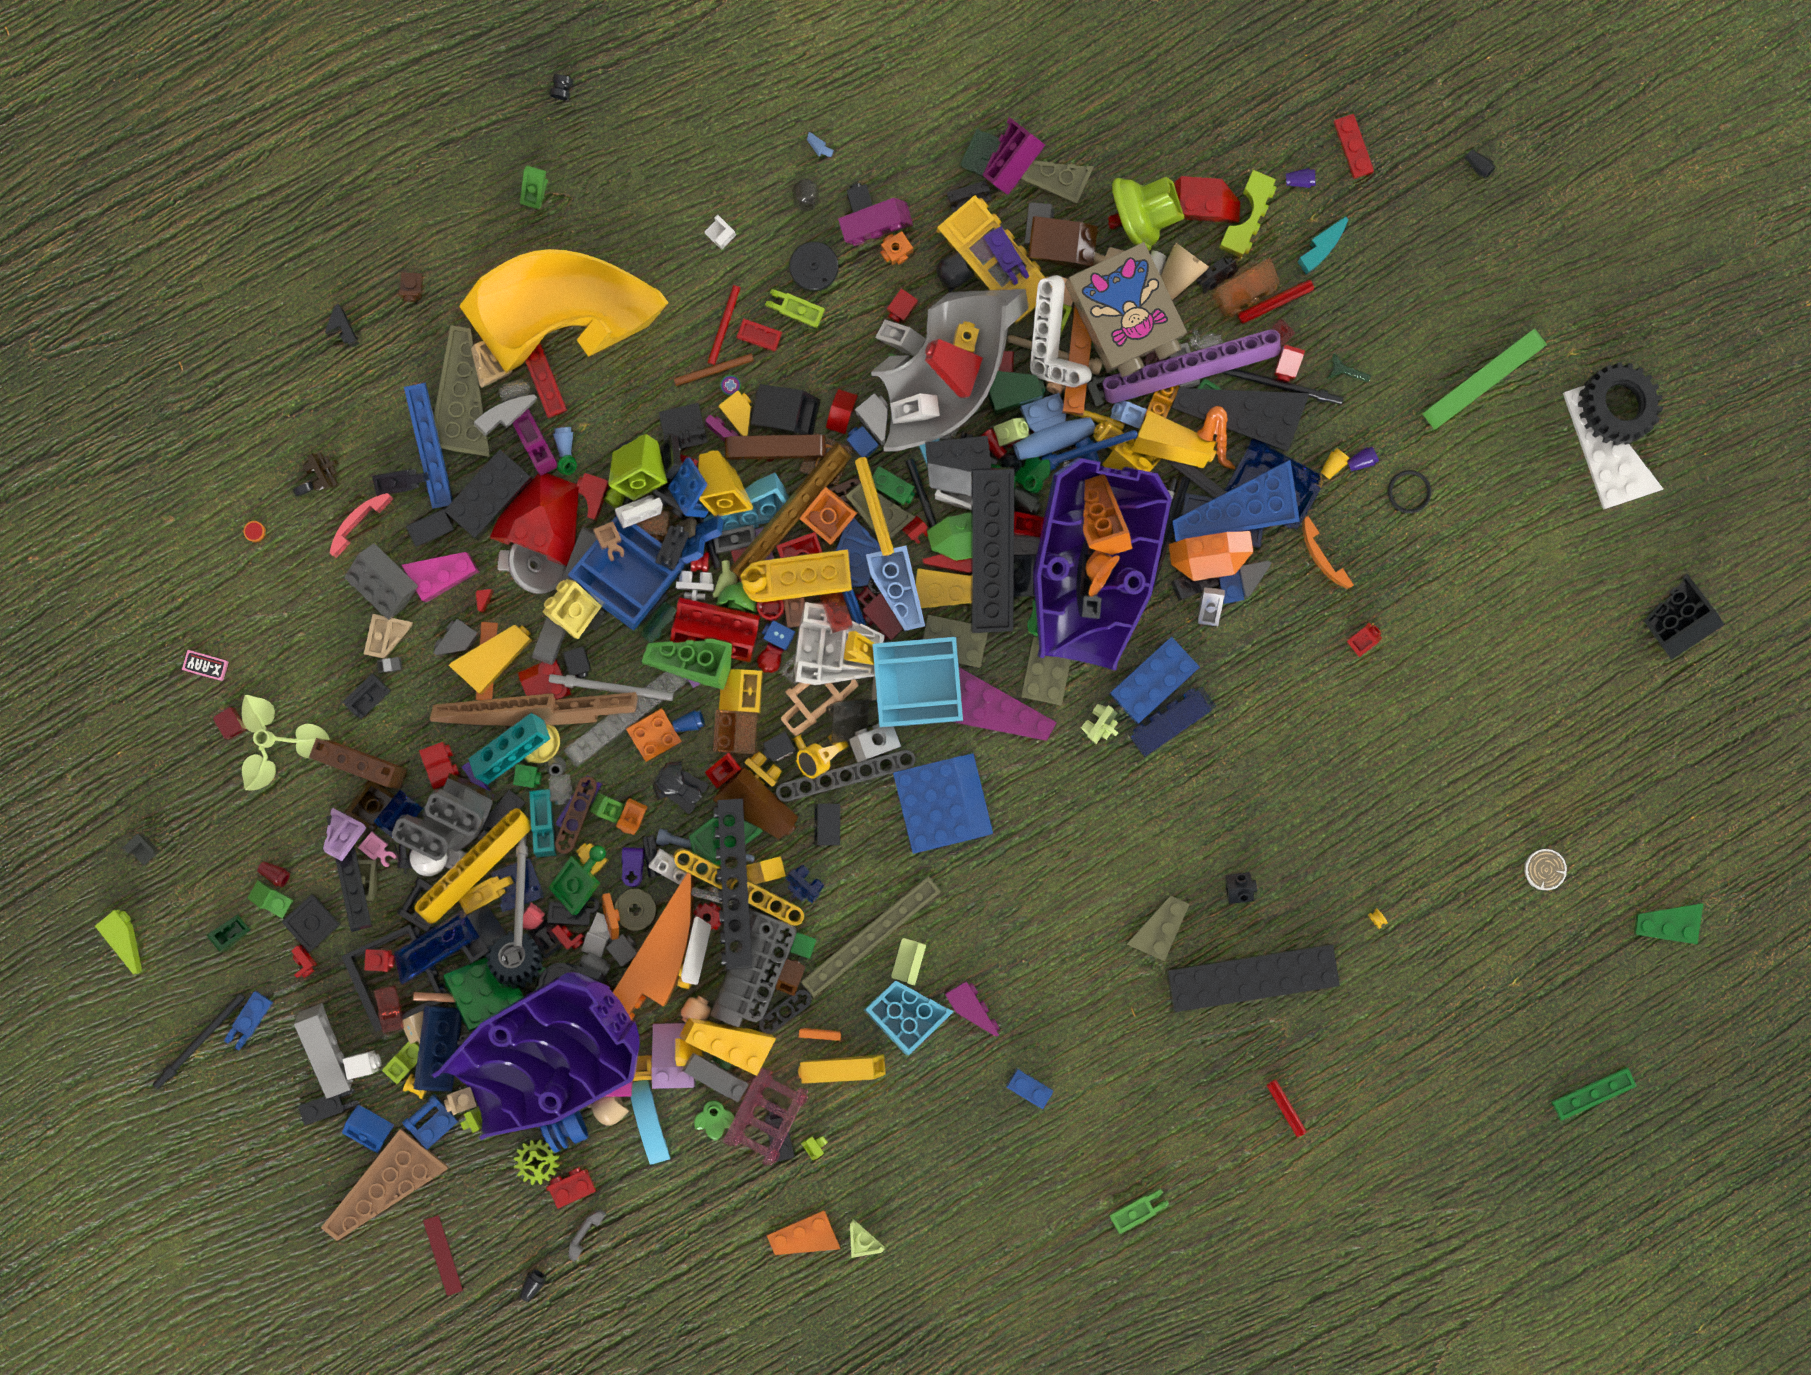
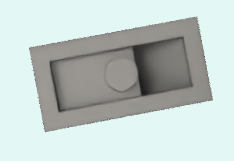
M1204 587L1203 593L1200 596L1198 624L1218 626L1225 590Z

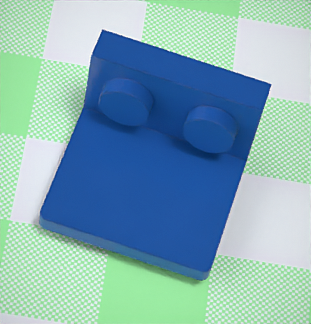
M686 458L668 489L685 516L706 517L709 511L699 498L707 487V482L692 459Z

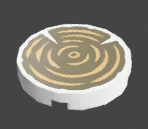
M1537 850L1528 856L1525 862V877L1531 886L1539 890L1555 889L1563 883L1566 877L1567 867L1565 860L1559 853L1553 850Z

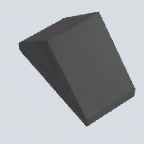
M1270 561L1243 565L1239 569L1244 598L1247 599L1272 564Z

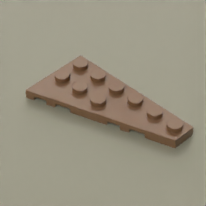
M401 1128L321 1228L338 1241L450 1167L429 1150H426L423 1145Z

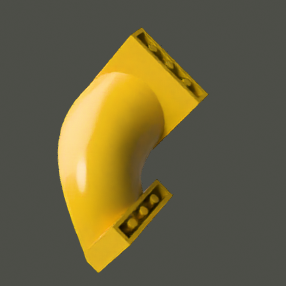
M548 249L522 254L497 266L479 278L459 307L507 373L521 366L544 336L552 331L567 326L585 327L586 329L578 337L577 341L589 357L649 327L667 306L668 301L661 291L608 262L578 252Z

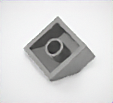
M874 393L858 406L855 412L859 420L878 443L883 446L886 440L888 404L881 395L877 397Z

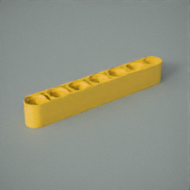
M520 809L511 810L417 901L415 911L427 923L433 924L437 922L531 830V820Z
M681 848L676 850L673 855V861L677 867L722 889V882L718 883L715 881L717 868H721V866L687 849ZM682 853L689 856L685 864H680L677 860L678 856ZM699 863L707 864V870L704 873L696 871ZM730 879L726 885L729 889L733 890L734 884L738 881ZM747 880L749 904L790 925L795 926L802 923L804 913L797 905ZM754 892H762V899L755 902L752 900ZM773 901H780L781 906L777 911L770 909V904ZM798 910L799 916L796 920L789 919L790 911Z

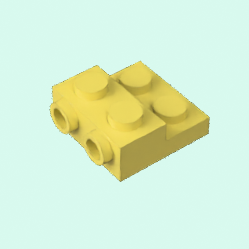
M566 579L557 585V593L554 597H550L545 601L543 613L555 624L564 628L572 637L578 639L602 606L578 583Z

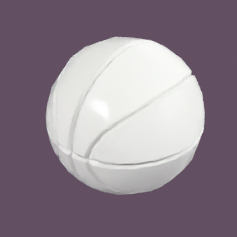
M414 850L410 853L411 866L418 874L423 876L438 874L443 870L447 862V853L438 861Z

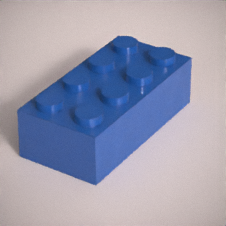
M1170 637L1112 690L1109 695L1138 724L1200 667L1174 638Z

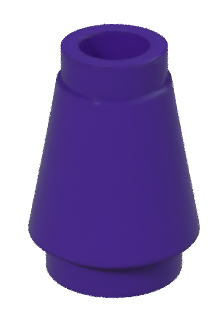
M1310 168L1286 173V185L1304 188L1316 186L1315 169L1310 170Z
M1371 446L1369 448L1365 447L1351 457L1347 463L1351 471L1374 466L1379 459L1374 448Z

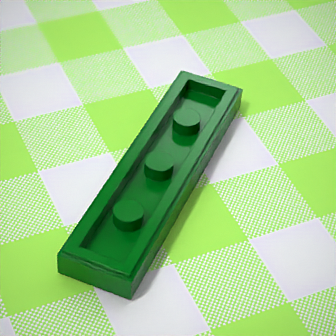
M1625 1067L1551 1102L1559 1120L1562 1121L1633 1089L1637 1085L1629 1068Z

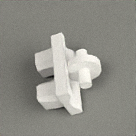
M681 571L679 582L676 581V588L679 590H693L692 593L685 592L684 598L692 599L693 601H697V599L705 600V594L698 593V591L714 592L715 585L713 584L712 573L700 572V583H692L693 572Z
M660 848L648 865L649 868L679 885L687 874L686 871L676 866L673 861V855ZM677 859L680 864H685L683 861Z

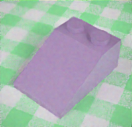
M685 1023L653 1024L652 1089L694 1088L696 1086V1079L683 1072L684 1066H677L675 1060V1038L682 1039L679 1035Z

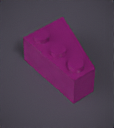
M1010 117L1007 120L1009 126L1005 134H1001L999 138L1001 142L996 153H992L983 173L987 180L1007 195L1045 146L1043 142Z
M897 198L888 199L838 218L845 242L853 244V246L863 244L867 239L879 238L884 234L913 226L907 202Z

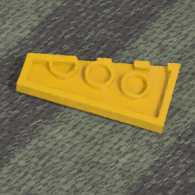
M918 568L915 585L921 608L971 603V575Z

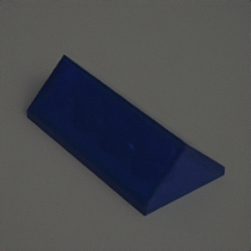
M463 910L394 953L400 983L404 984L413 980L480 938Z

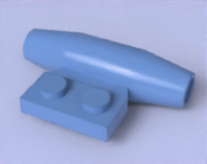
M1057 393L1020 407L1025 422L1034 433L1015 443L1013 448L1018 460L1044 456L1074 445L1092 435L1095 425L1090 417L1065 421L1066 413H1062L1063 402L1060 394Z

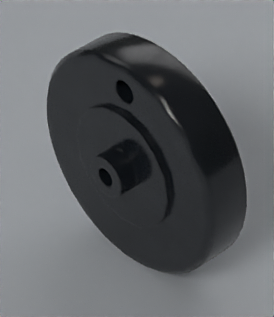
M811 241L796 248L790 258L789 270L793 281L800 288L810 292H818L827 289L833 284L838 275L839 264L835 252L828 245Z

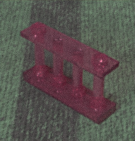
M761 1067L723 1143L729 1146H737V1144L741 1143L765 1156L762 1164L772 1166L779 1158L780 1152L778 1151L800 1107L804 1106L807 1101L808 1095L806 1094L808 1090L799 1087L796 1092L773 1080L771 1076L772 1070ZM765 1087H770L793 1099L788 1111L763 1098L762 1093ZM756 1106H761L784 1118L778 1130L754 1117L753 1112ZM750 1124L774 1137L769 1149L744 1136L745 1133L743 1132L747 1125Z

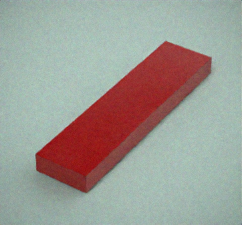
M539 343L525 362L546 415L550 419L567 412V408L542 345Z

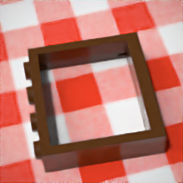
M316 738L309 755L311 759L391 788H402L408 769L327 739Z

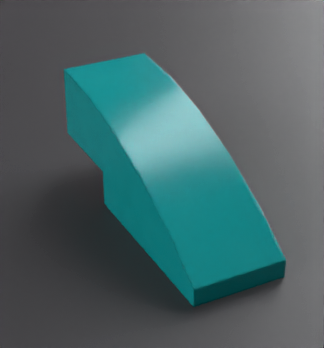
M1344 217L1311 240L1309 244L1313 249L1297 261L1306 275L1314 270L1335 247L1344 232L1348 222L1347 217Z
M550 789L529 791L534 854L536 858L557 856Z

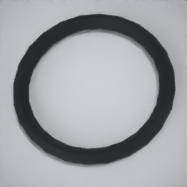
M1402 471L1396 474L1389 483V500L1401 512H1419L1430 501V483L1423 474L1417 471ZM1403 475H1416L1424 481L1427 488V496L1421 506L1414 509H1405L1395 502L1392 488L1395 481Z

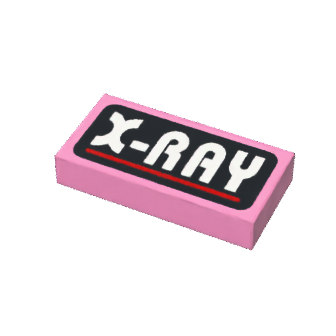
M187 650L182 670L223 681L229 661Z

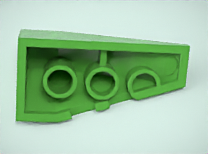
M705 639V641L686 640V642L648 643L642 664L703 685L724 690L731 669L732 644L715 639Z

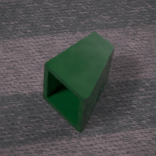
M998 371L987 394L994 416L1019 409L1023 405L1042 399L1045 387L1043 381L1038 380L1037 375Z

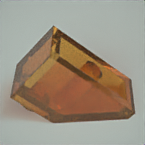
M661 511V514L637 524L657 541H663L669 530L670 512Z

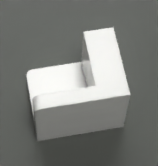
M716 215L714 217L715 222L705 231V234L722 250L736 234L719 215Z

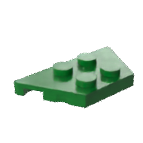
M713 816L689 835L693 853L719 866L721 860H716V847H720V839H715V827L719 826L718 818ZM726 817L723 820V824L731 827L735 824V820L732 817ZM744 820L745 845L763 831L761 828ZM729 837L724 841L726 847L732 848L736 845V840ZM699 863L696 867L698 873H704L707 870V864Z

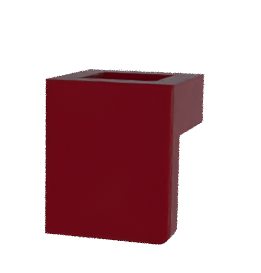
M229 707L213 717L224 739L230 740L247 730L238 712L233 707Z

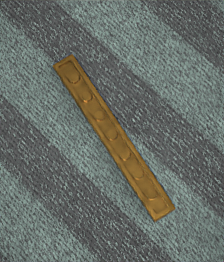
M835 443L731 566L730 570L740 579L742 572L750 564L764 561L820 492L828 486L852 456L841 445Z

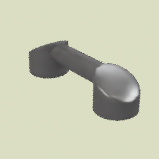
M600 1209L586 1217L570 1242V1260L576 1261L584 1249L579 1243L592 1224L597 1227L599 1226L607 1212Z

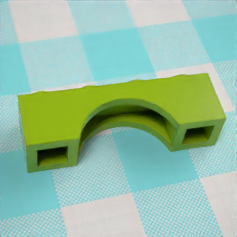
M1255 170L1252 171L1243 191V194L1251 204V216L1241 225L1228 227L1220 244V250L1242 258L1244 253H1249L1253 244L1249 242L1252 234L1256 236L1261 224L1257 222L1260 216L1264 217L1269 207V205H1266L1268 197L1272 198L1277 187L1274 186L1276 179Z

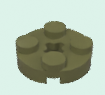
M641 889L625 891L620 895L614 909L619 911L620 921L618 922L628 930L633 931L642 930L650 925L657 912L656 903L651 894ZM635 903L638 907H641V911L638 912L637 916L634 915V912H630V908Z

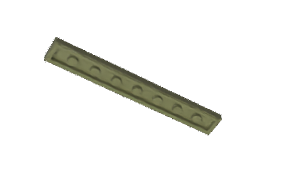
M927 876L801 981L802 985L814 998L941 893V890Z

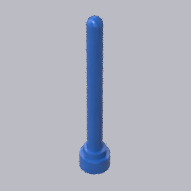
M1133 430L1059 455L1049 453L1042 456V460L1048 459L1051 466L1050 470H1053L1061 462L1135 439L1138 433Z

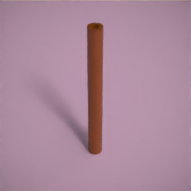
M752 353L674 378L676 386L752 362L754 359Z

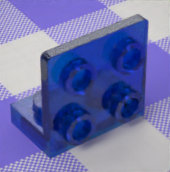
M526 859L524 904L545 897L531 859ZM517 863L492 872L493 878L498 876L499 880L511 876L514 882L504 888L506 893L500 897L502 912L515 908Z

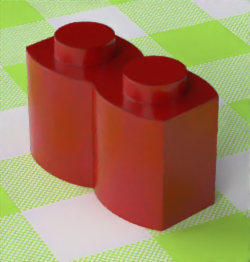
M440 742L419 750L433 789L443 787L449 773L460 776L457 764L453 765L450 757L453 756V752L449 744L445 745V742Z

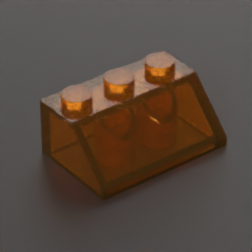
M1269 257L1215 290L1212 297L1224 317L1228 315L1233 317L1242 311L1241 307L1247 304L1250 307L1260 301L1258 297L1263 294L1269 296L1277 291L1276 287L1280 281L1271 258Z

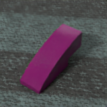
M527 409L513 422V425L540 476L557 468V461L531 412Z

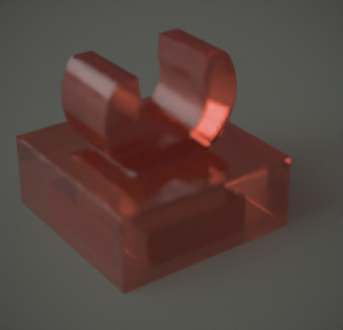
M1282 318L1270 329L1280 334L1281 347L1295 335V332Z

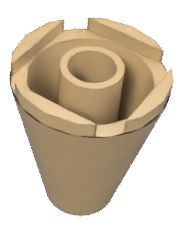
M1177 243L1174 244L1160 275L1172 300L1209 267Z

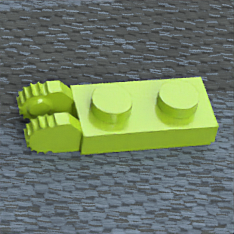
M771 289L770 294L784 301L782 306L772 301H766L765 306L779 311L780 314L816 329L818 328L825 312L824 308L789 293L785 294Z

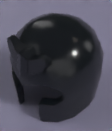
M958 251L945 256L937 264V276L942 282V286L947 287L949 293L974 276L967 268L962 255Z

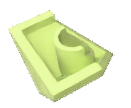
M854 1219L850 1222L851 1258L883 1252L884 1246Z

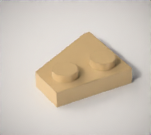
M484 341L474 344L471 348L481 388L511 374L512 370L507 373L503 370Z
M373 614L364 654L386 659L412 627L413 623L395 618L388 620L385 616Z

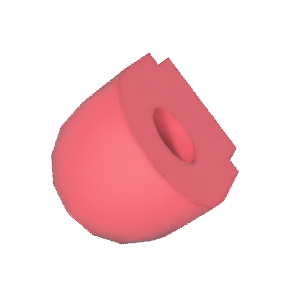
M532 902L523 913L524 930L535 929L544 921L545 913Z

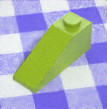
M114 910L96 924L95 927L132 974H139L142 972L133 925L129 922L131 918L125 911Z

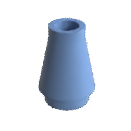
M571 427L554 428L555 433L553 436L559 457L565 455L572 456L573 432H571Z

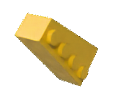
M690 1017L679 1035L685 1042L756 1076L776 1040L772 1034Z

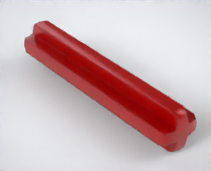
M1272 1080L1267 1084V1088L1297 1137L1303 1136L1306 1133V1129L1278 1082Z

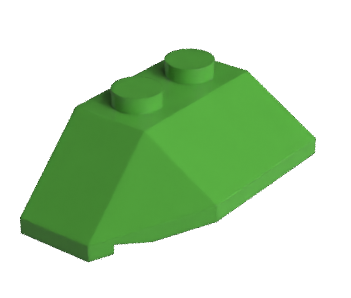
M971 513L947 517L927 530L932 551L939 552L956 561L971 558Z

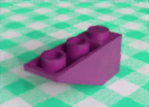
M964 981L945 993L956 1013L992 1035L999 1036L997 1030L1000 1028L994 1018L990 1020L986 1013L989 1009L984 1001L979 1002L975 995L978 994V991L973 983L968 984L967 981Z

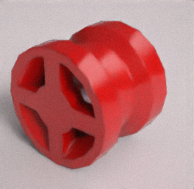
M705 552L703 557L691 562V572L701 570L708 573L709 552Z

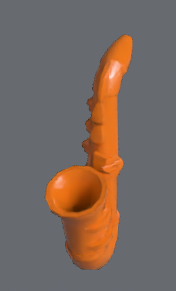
M1214 406L1206 414L1204 426L1197 434L1206 441H1213V436L1216 434V442H1218L1216 453L1219 464L1229 469H1235L1233 463L1226 459L1227 412L1220 406Z

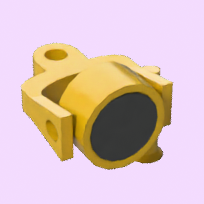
M840 731L827 736L832 746L826 748L816 743L806 747L801 738L802 734L791 739L794 740L799 749L796 757L799 769L808 778H816L827 772L830 768V760L838 752L849 746L846 739L843 740Z

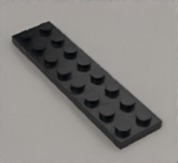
M1014 468L971 469V632L1013 631Z

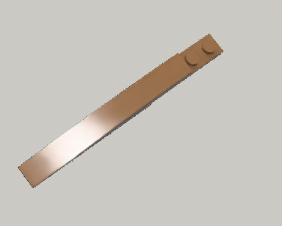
M636 692L555 700L552 693L435 704L432 708L430 720L443 723L514 726L525 716L533 713L543 719L546 725L597 722L598 715L635 712L638 697Z

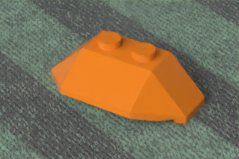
M1224 532L1186 538L1169 544L1171 565L1193 581L1235 575L1253 553L1251 532Z

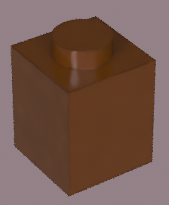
M786 959L775 989L795 996L806 966L796 960Z

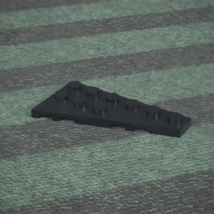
M1179 388L1172 409L1205 421L1208 411L1214 406H1220L1227 412V430L1288 452L1310 393Z

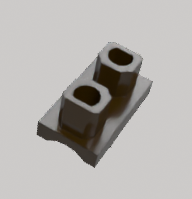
M322 452L317 454L311 453L307 456L308 460L302 466L307 474L316 473L318 478L312 481L316 491L335 488L339 485L334 477L337 474L335 467L339 465L337 460L330 461L329 457H324Z

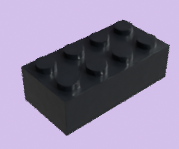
M499 449L444 511L475 539L479 540L533 479Z

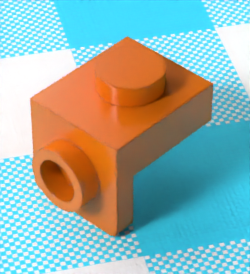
M629 798L616 827L624 833L635 835L648 806Z

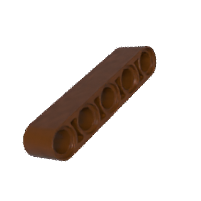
M825 435L729 436L724 438L725 459L823 458L826 455Z

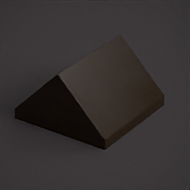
M368 780L344 813L375 832L400 798L383 785Z

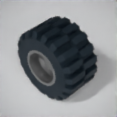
M508 931L506 936L502 933L499 935L501 937L499 940L495 938L492 941L494 945H489L488 950L490 953L486 954V958L488 960L487 965L496 980L505 987L511 985L513 989H517V985L523 988L526 987L525 983L529 982L531 984L534 982L532 978L539 976L538 970H542L540 962H543V957L535 941L525 933L522 936V948L515 949L513 931Z

